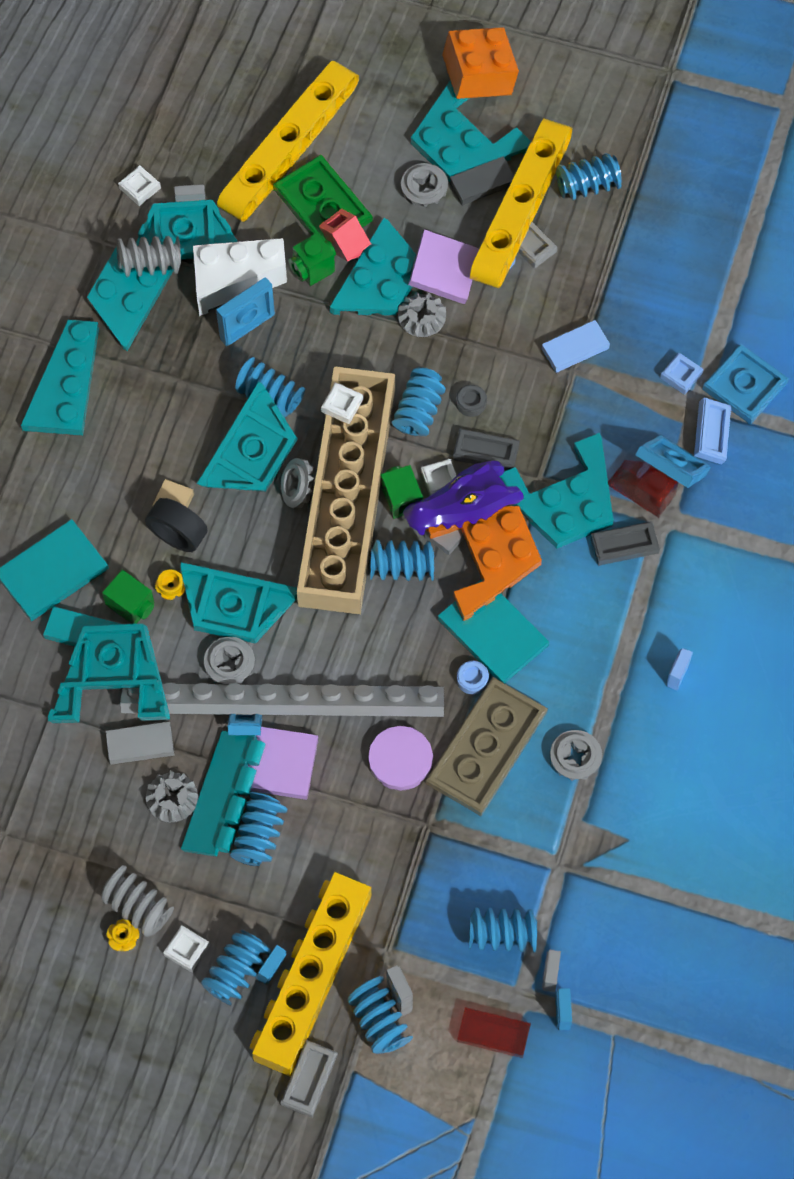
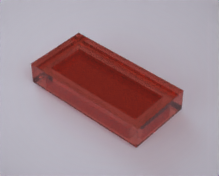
M465 1007L457 1042L523 1058L531 1023Z

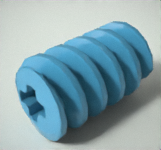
M605 153L602 155L601 160L599 157L593 156L590 159V163L586 159H581L579 165L575 162H570L567 169L562 164L556 168L557 183L563 199L565 194L568 193L572 200H576V192L580 190L585 198L590 187L594 194L597 195L599 194V185H602L605 191L609 192L610 182H614L616 188L621 189V170L615 155L611 157L610 154Z
M250 358L242 366L235 385L236 391L240 394L245 393L246 398H249L257 383H262L284 418H286L300 404L306 388L300 387L294 392L296 382L291 380L284 386V375L281 374L274 380V369L271 368L264 374L265 364L261 362L254 368L255 358Z
M418 367L411 371L410 379L407 381L406 389L402 394L403 399L399 402L398 410L395 412L394 420L391 422L402 433L414 436L429 435L430 431L427 426L433 424L434 420L431 416L436 415L438 412L435 405L441 404L442 399L439 395L444 394L446 391L444 385L440 383L442 381L441 376L434 370Z
M376 540L371 549L370 580L373 579L376 571L379 572L381 580H385L388 571H391L394 580H398L400 573L404 572L406 580L410 581L413 572H416L419 581H423L426 572H429L431 580L434 581V550L431 542L426 541L423 550H420L418 542L413 541L410 550H408L405 541L402 540L398 549H395L392 540H388L385 549H382L380 541Z
M250 792L249 796L252 800L246 803L245 807L248 812L243 814L242 821L244 824L238 828L240 837L234 840V845L237 849L232 850L230 856L243 864L260 866L261 862L272 861V857L265 853V849H276V845L269 841V837L280 836V833L272 827L273 825H283L284 820L276 815L277 813H287L288 808L271 796Z
M475 907L470 917L469 950L474 940H477L480 950H484L487 941H490L493 951H497L500 942L503 941L506 951H510L513 943L517 942L520 952H524L527 942H529L533 952H536L537 919H535L533 910L528 909L524 919H522L519 909H514L511 918H508L506 909L501 908L498 917L495 918L492 908H488L485 916L482 917L479 908Z
M240 930L242 934L235 933L232 935L231 940L234 945H225L224 952L227 956L220 955L216 959L220 967L212 966L209 969V974L212 978L205 977L201 981L202 986L210 994L228 1005H232L229 1001L230 997L241 1000L242 996L236 989L238 986L249 988L250 985L244 976H257V973L251 966L253 964L263 966L264 962L259 954L270 955L272 953L268 946L259 938L244 930Z
M383 976L366 981L348 997L349 1005L356 1006L353 1011L355 1017L362 1018L359 1023L361 1029L368 1030L365 1034L366 1040L374 1042L371 1050L375 1054L392 1052L405 1046L413 1039V1036L402 1037L401 1035L408 1028L407 1024L396 1025L395 1023L402 1016V1013H390L389 1011L396 1004V1001H384L383 999L390 992V989H378L377 987L384 981Z

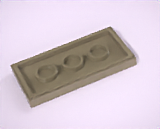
M492 677L426 779V784L482 816L544 719L548 708Z

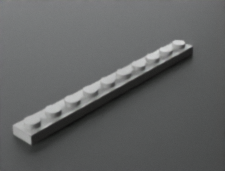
M162 684L170 714L444 717V687L429 685ZM140 688L122 689L121 713H138Z

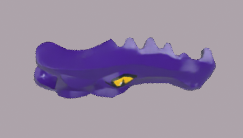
M487 461L474 464L463 470L437 492L423 500L408 505L403 514L409 526L417 530L419 535H424L427 528H437L441 524L446 529H449L452 525L461 528L465 521L476 524L480 518L487 520L501 508L521 502L524 499V495L517 486L506 487L500 478L504 473V467L499 461Z

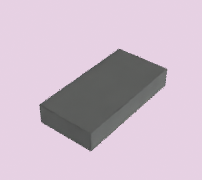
M503 156L451 176L450 183L461 204L465 205L509 188L514 174Z
M459 428L453 460L470 464L499 461L504 470L507 471L515 467L520 440Z
M652 521L591 533V541L598 566L659 554L660 551Z

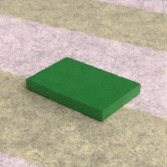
M322 155L317 156L273 184V190L312 236L318 232L324 241H326V238L319 225L340 209L355 215L362 228L373 221L371 213Z

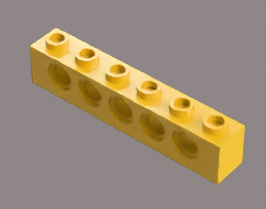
M334 872L331 881H324L318 898L322 899L317 911L311 910L305 923V928L308 929L304 940H297L292 951L291 958L295 959L290 971L287 969L283 971L277 988L281 989L276 1001L271 999L265 1010L264 1018L267 1019L263 1031L257 1030L251 1041L250 1049L253 1050L254 1062L287 1076H292L303 1046L310 1036L372 897L370 886ZM339 906L345 909L346 913L341 918H332L328 915V911L333 907ZM321 936H327L333 941L327 948H319L314 942ZM307 966H314L319 970V973L316 977L308 979L301 975V971ZM294 996H300L306 1001L304 1006L299 1009L290 1008L287 1002ZM278 1027H288L292 1031L291 1035L285 1040L276 1039L273 1033Z

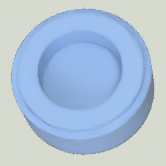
M468 661L459 667L457 671V685L464 693L471 695L479 694L488 685L489 673L482 663Z

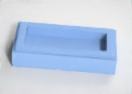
M596 320L543 343L542 351L555 373L608 350L610 343Z
M705 397L699 401L695 457L718 464H723L726 461L731 415L730 405Z

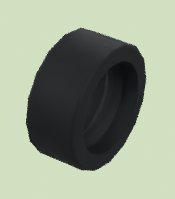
M159 498L145 518L146 525L159 539L184 552H194L208 532L207 525L195 512L181 503L168 498Z

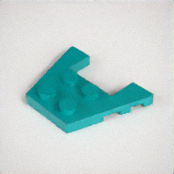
M451 80L412 135L411 145L432 165L443 170L449 182L451 176L503 156L506 161H509L511 156L522 152L525 155L532 141L517 127L493 144L456 109L470 98L456 99Z
M600 433L574 443V450L585 469L582 473L533 493L528 492L516 467L505 471L500 476L506 487L517 486L524 495V499L521 502L511 505L519 506L521 512L529 519V523L556 549L589 536L591 533H596L613 526L614 519Z
M143 623L83 626L69 661L71 667L65 682L60 684L57 692L59 697L54 710L50 709L48 721L51 723H80L82 690L140 688L138 718L142 721L170 720V713L148 627Z

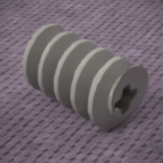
M157 236L152 238L151 245H149L145 237H141L138 246L133 238H129L126 247L121 238L117 239L119 269H123L126 277L130 276L132 268H135L138 276H142L144 267H147L150 276H153L157 266H159L162 275H166L168 266L172 267L174 274H178L181 265L179 236L176 237L175 244L170 236H165L163 245Z
M122 865L110 876L103 886L102 901L105 904L112 903L113 911H122L124 920L132 919L133 927L136 929L142 927L143 935L150 937L165 925L173 913L174 907L172 906L168 910L164 909L167 902L165 897L155 902L154 899L157 894L155 889L145 894L144 890L147 882L142 881L135 886L134 882L137 874L132 873L125 878L124 874L127 866Z

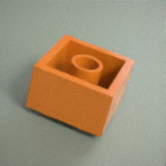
M504 27L449 31L442 56L456 99L512 95L519 70Z

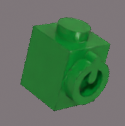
M318 232L292 247L293 257L289 259V265L301 282L306 281L311 287L335 272L334 256H336V251L331 242L328 240L324 241Z

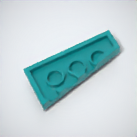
M67 321L22 421V431L83 436L99 333L98 322Z

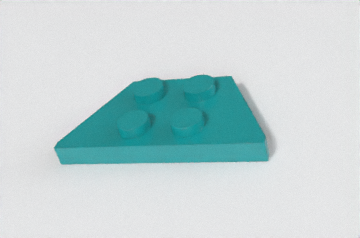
M213 200L154 203L147 215V221L142 224L138 232L136 245H139L141 237H145L149 245H151L154 236L159 238L162 245L165 236H170L175 244L176 237L179 236L180 249L183 250L182 260L194 259L193 246L231 243L238 242V240L232 233L226 219L220 215V210Z
M383 218L370 240L371 245L364 249L330 306L331 314L340 315V311H358V315H371L374 313L397 315L399 306H401L405 297L409 295L413 288L408 283L416 253L388 219Z
M116 246L88 294L87 299L94 310L100 315L107 328L111 330L119 341L121 347L128 351L173 273V269L171 266H168L166 275H162L159 266H157L154 275L150 276L147 267H144L142 276H138L135 268H132L130 276L126 277L123 269L118 267Z
M257 383L197 482L201 487L266 492L298 440L262 383Z
M181 562V573L195 631L223 637H237L246 642L256 644L297 599V587Z

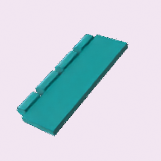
M228 731L221 732L181 850L184 852L217 857L219 851L224 853L230 852L236 830L227 826L228 824L239 825L247 800L238 797V794L249 795L257 772L254 768L248 767V764L259 766L266 746L264 742L257 740L255 735H228Z

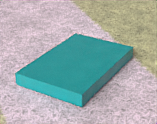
M71 519L0 567V582L32 622L107 571L109 567Z
M501 593L490 604L484 605L474 612V615L468 620L463 621L456 601L438 615V621L497 680L504 684L549 646V641Z

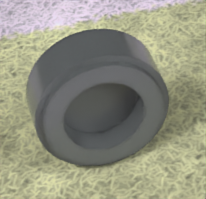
M466 385L458 391L456 406L463 415L469 417L478 416L486 408L487 395L481 387Z

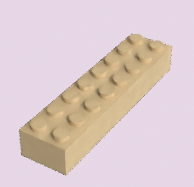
M334 367L330 391L336 382L363 394V401L350 424L326 414L297 587L298 607L361 615L381 486V474L383 473L395 395V374Z

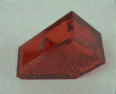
M624 460L608 481V485L658 518L676 496L679 483L649 463L633 460Z

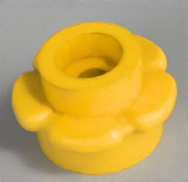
M172 569L163 571L155 582L157 593H161L162 598L167 600H173L176 596H182L185 592L182 574ZM173 583L174 586L170 588L168 584Z
M118 920L115 925L112 924L107 929L108 944L115 951H129L136 946L139 930L134 928L129 920ZM121 933L126 934L124 938H120Z

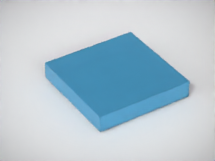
M266 277L216 309L220 340L225 346H229L274 316L272 283Z
M740 343L703 384L702 390L717 401L730 405L732 412L751 425L787 385L789 378Z
M662 435L641 445L635 454L687 488L706 477L711 469L710 465Z

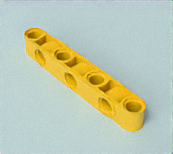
M331 61L223 189L218 198L217 206L238 220L246 221L271 193L273 184L286 175L353 93L358 84L359 75L338 62Z
M545 118L541 121L473 261L470 279L496 288L501 287L554 178L556 168L567 150L572 136V127Z

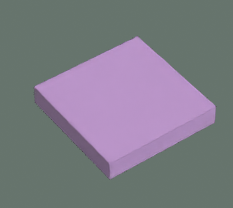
M424 229L408 285L465 304L472 284L470 271L479 248Z
M261 727V736H255L257 740L264 742L266 746L259 766L248 764V767L257 770L250 791L307 800L318 745V735Z

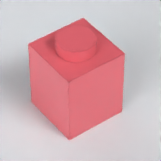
M340 209L319 225L326 240L330 241L333 245L336 255L346 261L359 257L364 249L371 245L356 216L344 209Z

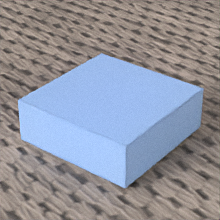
M678 353L663 370L660 379L685 395L703 374V368L681 353Z
M684 648L680 649L669 672L666 683L667 687L678 690L690 664L693 652Z

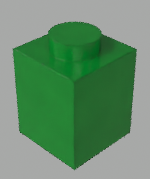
M411 465L404 467L394 466L381 474V489L393 519L404 516L403 512L408 505L423 500Z
M123 569L102 592L105 605L131 624H137L140 619H146L154 608L155 602L152 590Z

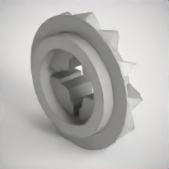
M428 163L416 164L407 169L403 174L401 189L404 198L411 200L413 205L416 203L423 204L426 208L428 204H438L442 197H446L448 179L443 170L435 165ZM430 179L429 188L419 192V184L423 185Z
M416 292L414 296L405 297L404 302L399 306L398 320L401 327L407 333L417 337H428L436 334L444 326L446 307L443 306L440 298L436 299L429 292L426 295ZM425 306L428 315H424L423 319L418 322L417 312H420L421 308Z
M292 459L282 474V497L286 505L291 508H302L304 503L309 502V494L313 492L312 483L315 481V478L312 477L313 467L309 466L308 460Z
M223 637L214 641L207 648L204 655V667L207 675L216 684H242L244 679L252 675L255 657L252 648L244 640L237 637ZM224 652L230 659L237 658L235 661V671L230 669L228 665L222 667L224 664Z
M581 730L564 732L552 744L550 751L551 765L557 770L559 776L563 775L571 781L575 779L586 780L593 773L597 772L601 764V746L587 732ZM571 745L577 753L585 754L581 757V766L578 763L576 764L574 759H566L571 755Z
M170 770L163 775L157 774L152 783L148 784L145 799L147 807L154 817L164 822H178L187 818L194 811L198 801V792L194 781H191L184 773H174ZM165 787L172 792L180 791L177 794L179 806L170 799L163 800L166 797Z

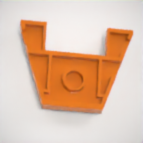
M505 506L487 520L480 518L476 524L465 521L461 528L452 525L449 529H446L441 524L437 528L429 527L426 529L430 539L461 529L483 582L454 591L453 597L463 621L471 618L474 612L482 606L490 604L505 589L511 588L541 566L542 559L519 506Z

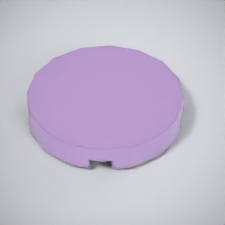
M396 726L387 728L376 736L370 745L368 761L371 773L382 785L389 789L402 791L415 788L421 784V781L427 778L432 768L433 753L429 741L422 733L411 727Z

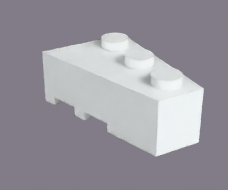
M283 238L193 246L199 316L208 313V310L227 303L265 277L272 283V288L287 283Z

